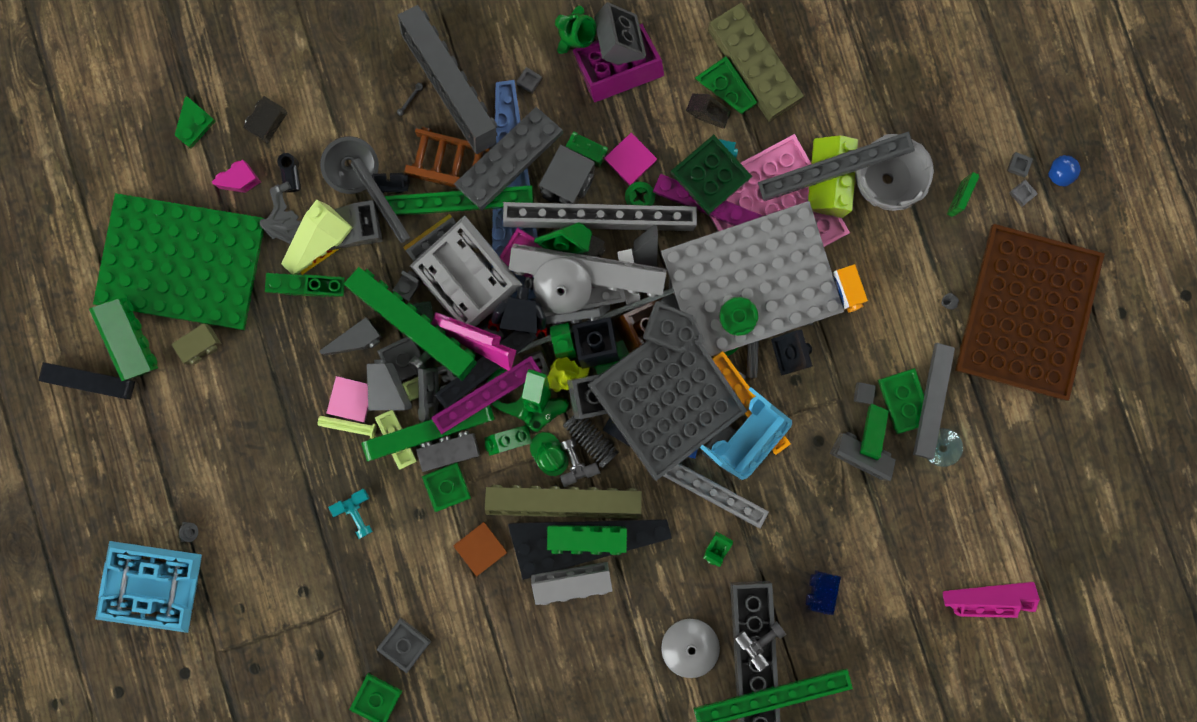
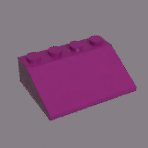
M639 24L646 53L644 59L619 65L602 59L599 40L592 42L589 47L573 49V54L594 103L664 76L662 59L643 24Z

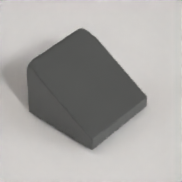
M861 382L856 383L853 402L873 404L876 386Z

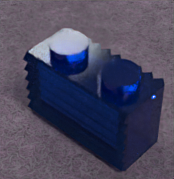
M815 570L814 574H811L809 585L812 586L811 593H807L805 601L809 610L834 615L841 576Z

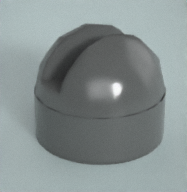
M947 293L941 301L942 306L950 310L957 308L959 299L952 293Z

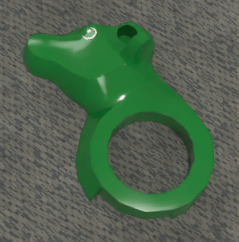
M504 368L497 370L490 375L487 383L507 370ZM522 395L514 403L506 404L499 400L491 403L501 412L522 420L532 432H539L557 416L567 412L569 409V402L563 397L550 398L543 413L530 412L524 408Z

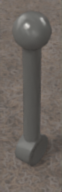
M422 83L415 85L416 89L402 108L397 110L399 116L404 115V110L418 91L423 90Z

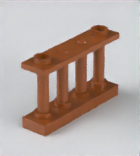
M425 127L421 129L416 128L415 133L417 137H421L415 163L412 166L406 165L405 174H408V177L456 188L454 183L460 179L458 174L465 148L473 150L467 140L434 133L433 130ZM428 140L439 142L433 168L430 170L423 169L422 163ZM447 144L458 146L452 171L449 172V175L441 173L442 171L440 170ZM490 148L480 152L477 155L475 153L473 165L477 163L483 157V153H487L490 150Z

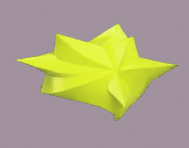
M568 357L558 358L551 365L547 376L549 386L555 392H559L561 389L569 390L567 380L588 376L589 368L582 369V367H578L576 362L570 361Z

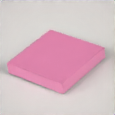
M336 376L327 414L365 423L368 412L367 384Z

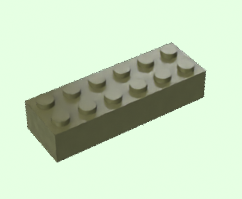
M742 2L709 23L708 32L724 56H727L757 101L758 107L768 122H771L802 101L804 95Z

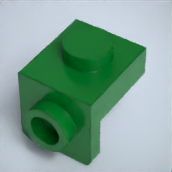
M716 531L705 549L703 558L708 563L721 567L724 557L733 545V540Z

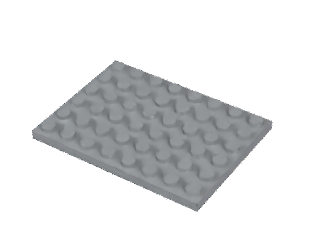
M810 201L661 251L679 309L693 315L698 331L704 340L701 343L710 357L719 354L721 351L726 352L844 312ZM733 297L749 299L758 310L756 326L746 335L736 336L728 333L723 329L719 321L721 306Z

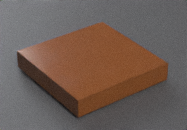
M485 522L453 545L476 577L508 553Z

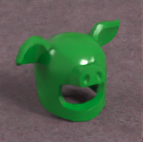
M580 5L573 10L572 14L567 16L559 15L555 20V26L558 28V34L561 38L557 47L559 54L567 53L570 47H589L595 38L597 27L595 20L583 14L584 8Z

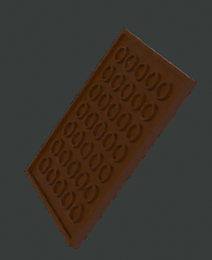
M997 224L991 225L955 371L1069 401L1105 253Z

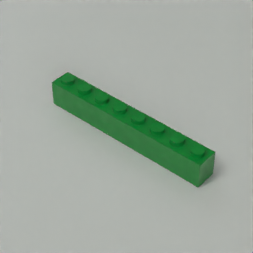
M358 267L344 283L348 290L463 381L477 364L474 359L475 355L467 348L465 351L459 347L461 344L455 338L451 337L449 339L446 337V332L440 326L434 327L431 325L432 321L426 315L422 314L420 316L416 313L417 309L408 302L406 305L402 301L403 297L397 292L391 293L387 290L389 286L382 280L377 282L372 272Z

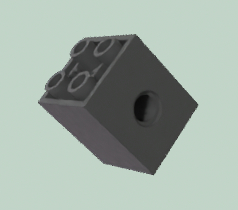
M560 145L539 184L540 193L543 194L542 197L550 202L554 200L559 204H578L580 198H584L592 184L595 162Z

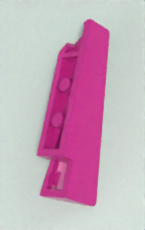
M435 312L432 322L434 327L440 326L447 336L455 338L459 343L504 369L511 370L517 350L499 344L501 336Z
M1034 582L943 591L942 594L945 606H950L957 616L1018 618L1020 610L1036 612L1040 600Z

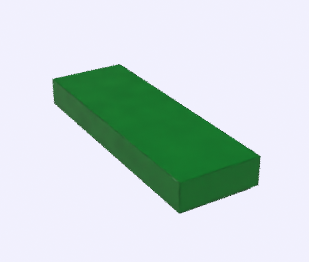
M872 403L868 407L860 453L879 460L881 458L889 411Z

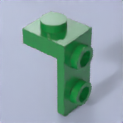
M527 425L484 438L485 449L489 456L532 443Z

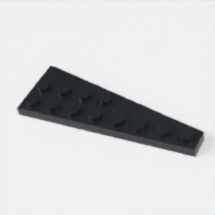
M667 519L508 524L523 580L531 578V575L557 571L611 556L610 552L594 555L587 551H583V554H571V551H563V554H552L551 550H547L548 525L626 526L627 551L672 539Z

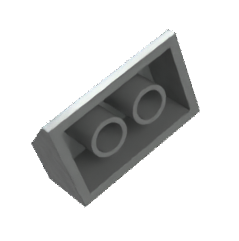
M606 2L594 16L602 59L617 65L644 59L646 53L637 15Z
M846 432V434L839 433L830 451L831 455L880 480L891 481L896 461L891 458V453L882 450L881 458L875 460L860 453L862 442L856 440V435L850 432Z

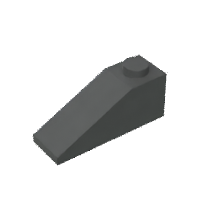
M365 317L319 352L327 356L368 349L369 347L372 349L380 343L379 340L383 337L372 321Z

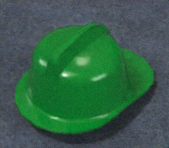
M548 432L539 433L532 438L530 452L543 473L549 476L562 474L568 466V456L566 451L562 450L559 440Z

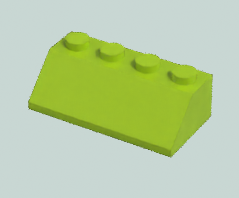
M841 135L815 138L813 140L811 164L857 149L858 139ZM855 171L809 186L808 201H810L812 211L843 218L852 212Z

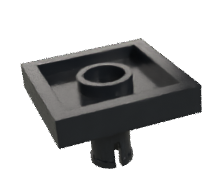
M802 329L771 339L781 376L813 367L809 355L812 353V346L806 343Z

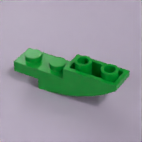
M266 273L265 293L344 297L345 277Z

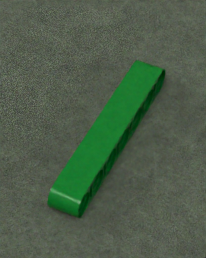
M488 405L443 434L440 433L433 420H428L364 441L361 445L368 462L493 421L495 417L491 405Z

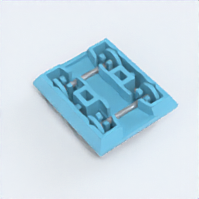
M109 541L95 619L188 633L202 554ZM142 556L151 557L150 560L141 559ZM155 559H166V563L161 561H155ZM131 612H139L140 615L132 614ZM154 612L166 613L157 614L156 617L145 616V614H152Z

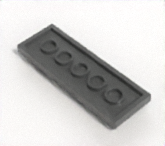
M535 107L454 183L456 188L482 211L563 134V130Z

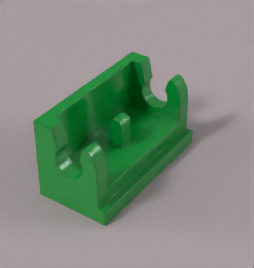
M573 131L565 146L594 161L595 166L599 168L609 149L579 135L575 131Z

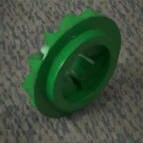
M640 181L631 184L625 193L627 205L652 206L655 201L654 189L646 182ZM636 192L640 195L646 193L643 197L644 202L641 200L635 201L637 198Z

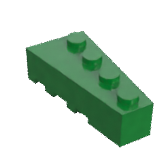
M548 525L547 550H551L552 554H563V551H571V554H583V551H587L594 555H600L602 552H610L611 555H622V553L627 552L626 526Z

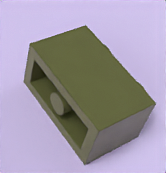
M203 323L171 345L183 364L195 365L202 360L201 357L216 352L218 350L217 347L222 343L212 327Z

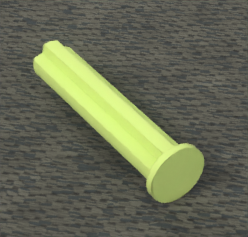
M320 416L318 419V426L368 435L371 439L374 438L377 428L375 423L367 425Z

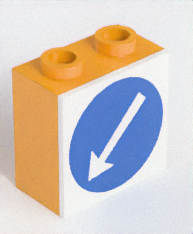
M856 265L834 271L832 275L843 310H847L850 313L862 308L863 303L868 300Z

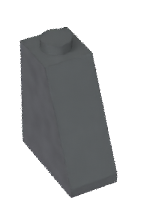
M376 359L374 363L367 364L368 410L412 409L410 399L393 363H386L385 359Z

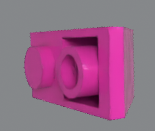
M244 160L234 162L230 169L226 172H220L211 181L219 189L243 193L248 192L261 183L252 168Z

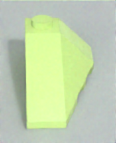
M316 200L304 215L281 264L292 275H297L310 266L317 257L324 256L327 250L341 244L353 227L329 205Z

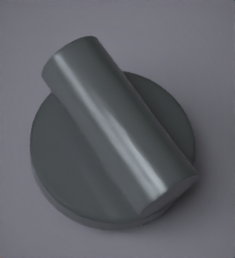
M182 522L179 530L181 542H192L197 538L198 527L194 523Z

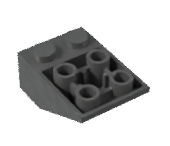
M373 200L333 209L353 229L341 244L333 246L329 250L383 242L378 207Z

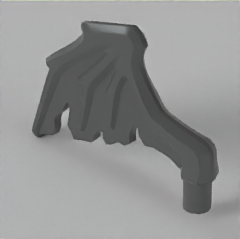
M287 181L280 185L277 184L270 189L274 207L269 217L261 219L259 224L272 239L278 238L291 244L301 221L297 220L299 216L294 211H284L287 205L283 199V192L291 189Z

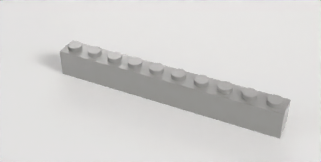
M503 202V227L562 228L580 222L588 229L648 230L651 226L657 225V230L693 231L697 226V207Z

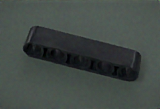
M42 362L38 379L40 382L131 400L135 381L133 380L121 381L119 377Z

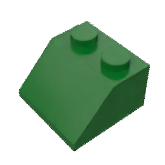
M578 222L537 237L534 242L544 249L581 254L589 250L592 231L585 227L584 224Z

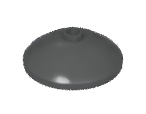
M353 136L340 137L329 143L324 149L320 160L321 173L327 184L336 191L346 194L359 193L365 190V186L351 165L346 166L345 161L351 160L352 162L360 158L371 175L373 173L377 174L379 164L373 148L366 141Z

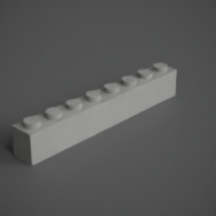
M513 244L511 247L509 270L517 275L528 273L535 277L536 272L545 262L554 258H569L580 263L587 270L592 287L607 286L610 290L614 291L625 289L632 294L643 292L651 297L663 295L666 268L520 244Z

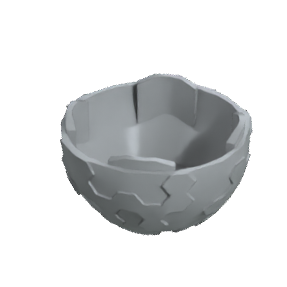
M898 134L884 135L883 137L877 139L871 144L896 136ZM912 139L915 148L914 152L855 171L856 183L863 197L874 206L892 211L907 209L922 200L929 191L934 173L931 156L922 144ZM883 175H889L892 182L890 184L884 183L882 180Z

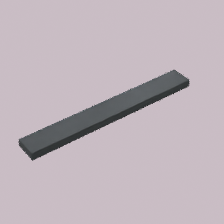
M908 131L760 181L758 185L763 201H767L914 152L915 148Z

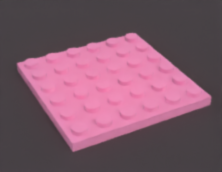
M793 134L741 162L743 167L752 175V178L726 200L763 216L807 202L809 187L763 201L758 185L760 181L811 165L796 135ZM813 212L824 247L850 233L842 218ZM710 216L718 231L733 227L731 224Z

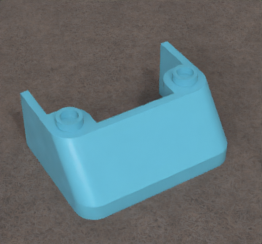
M752 387L748 389L756 396L749 403V410L752 414L728 442L725 440L716 442L711 450L704 445L700 447L720 467L741 480L748 478L792 426V420Z

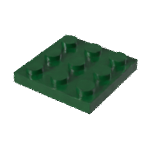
M714 134L670 172L708 215L752 178V175Z

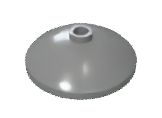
M554 258L545 262L536 272L533 281V290L538 302L545 309L557 314H567L580 310L589 300L592 289L591 279L587 270L580 263L569 258ZM562 288L564 293H559L557 289Z
M683 619L668 628L662 640L661 651L666 665L672 672L685 678H697L705 675L715 666L719 657L720 646L717 635L708 624L697 619ZM690 647L695 648L693 654L688 653Z

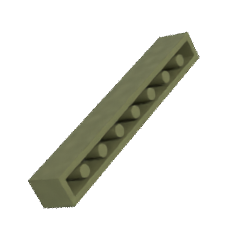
M491 485V487H486L485 513L486 515L641 519L642 491H637L635 488L618 491L617 488L599 490L596 487L579 490L578 487L560 489V487L551 486L549 489H541L540 486L522 488L518 485H512L510 488H502L501 485Z

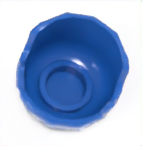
M1062 155L1052 162L1048 174L1053 183L1058 186H1068L1078 178L1081 168L1078 160L1072 156Z

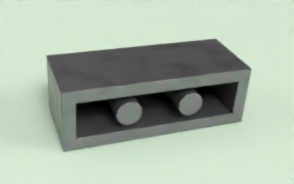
M469 431L459 433L458 438L451 439L450 436L439 439L440 443L432 445V441L420 444L421 448L416 449L422 472L480 456L475 434H469Z

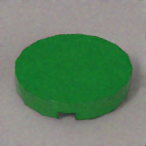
M733 297L721 306L719 321L723 329L728 333L736 336L746 335L756 326L758 310L749 299Z

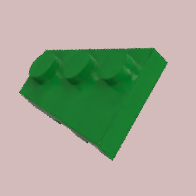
M727 56L695 77L696 81L741 115L758 104Z

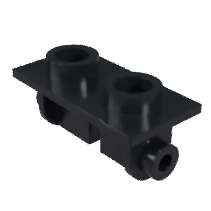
M373 173L371 175L382 193H402L408 191L410 183L408 174L390 173V179H387L386 173Z

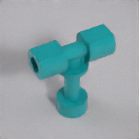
M365 489L352 494L351 498L345 501L341 500L328 507L333 517L344 512L346 515L351 514L358 528V531L355 532L358 539L373 532L370 525L365 526L358 512V509H360L359 504L370 499Z

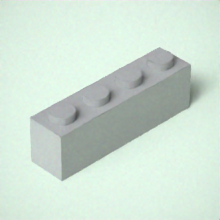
M608 562L531 575L535 605H547L556 601L565 602L573 598H586L590 595H604L608 592H613Z

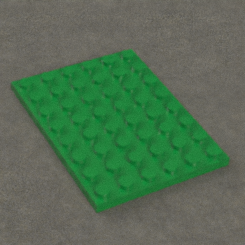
M115 193L93 305L98 306L113 300L127 298L133 306V312L245 330L264 229L259 223L261 219L265 218Z

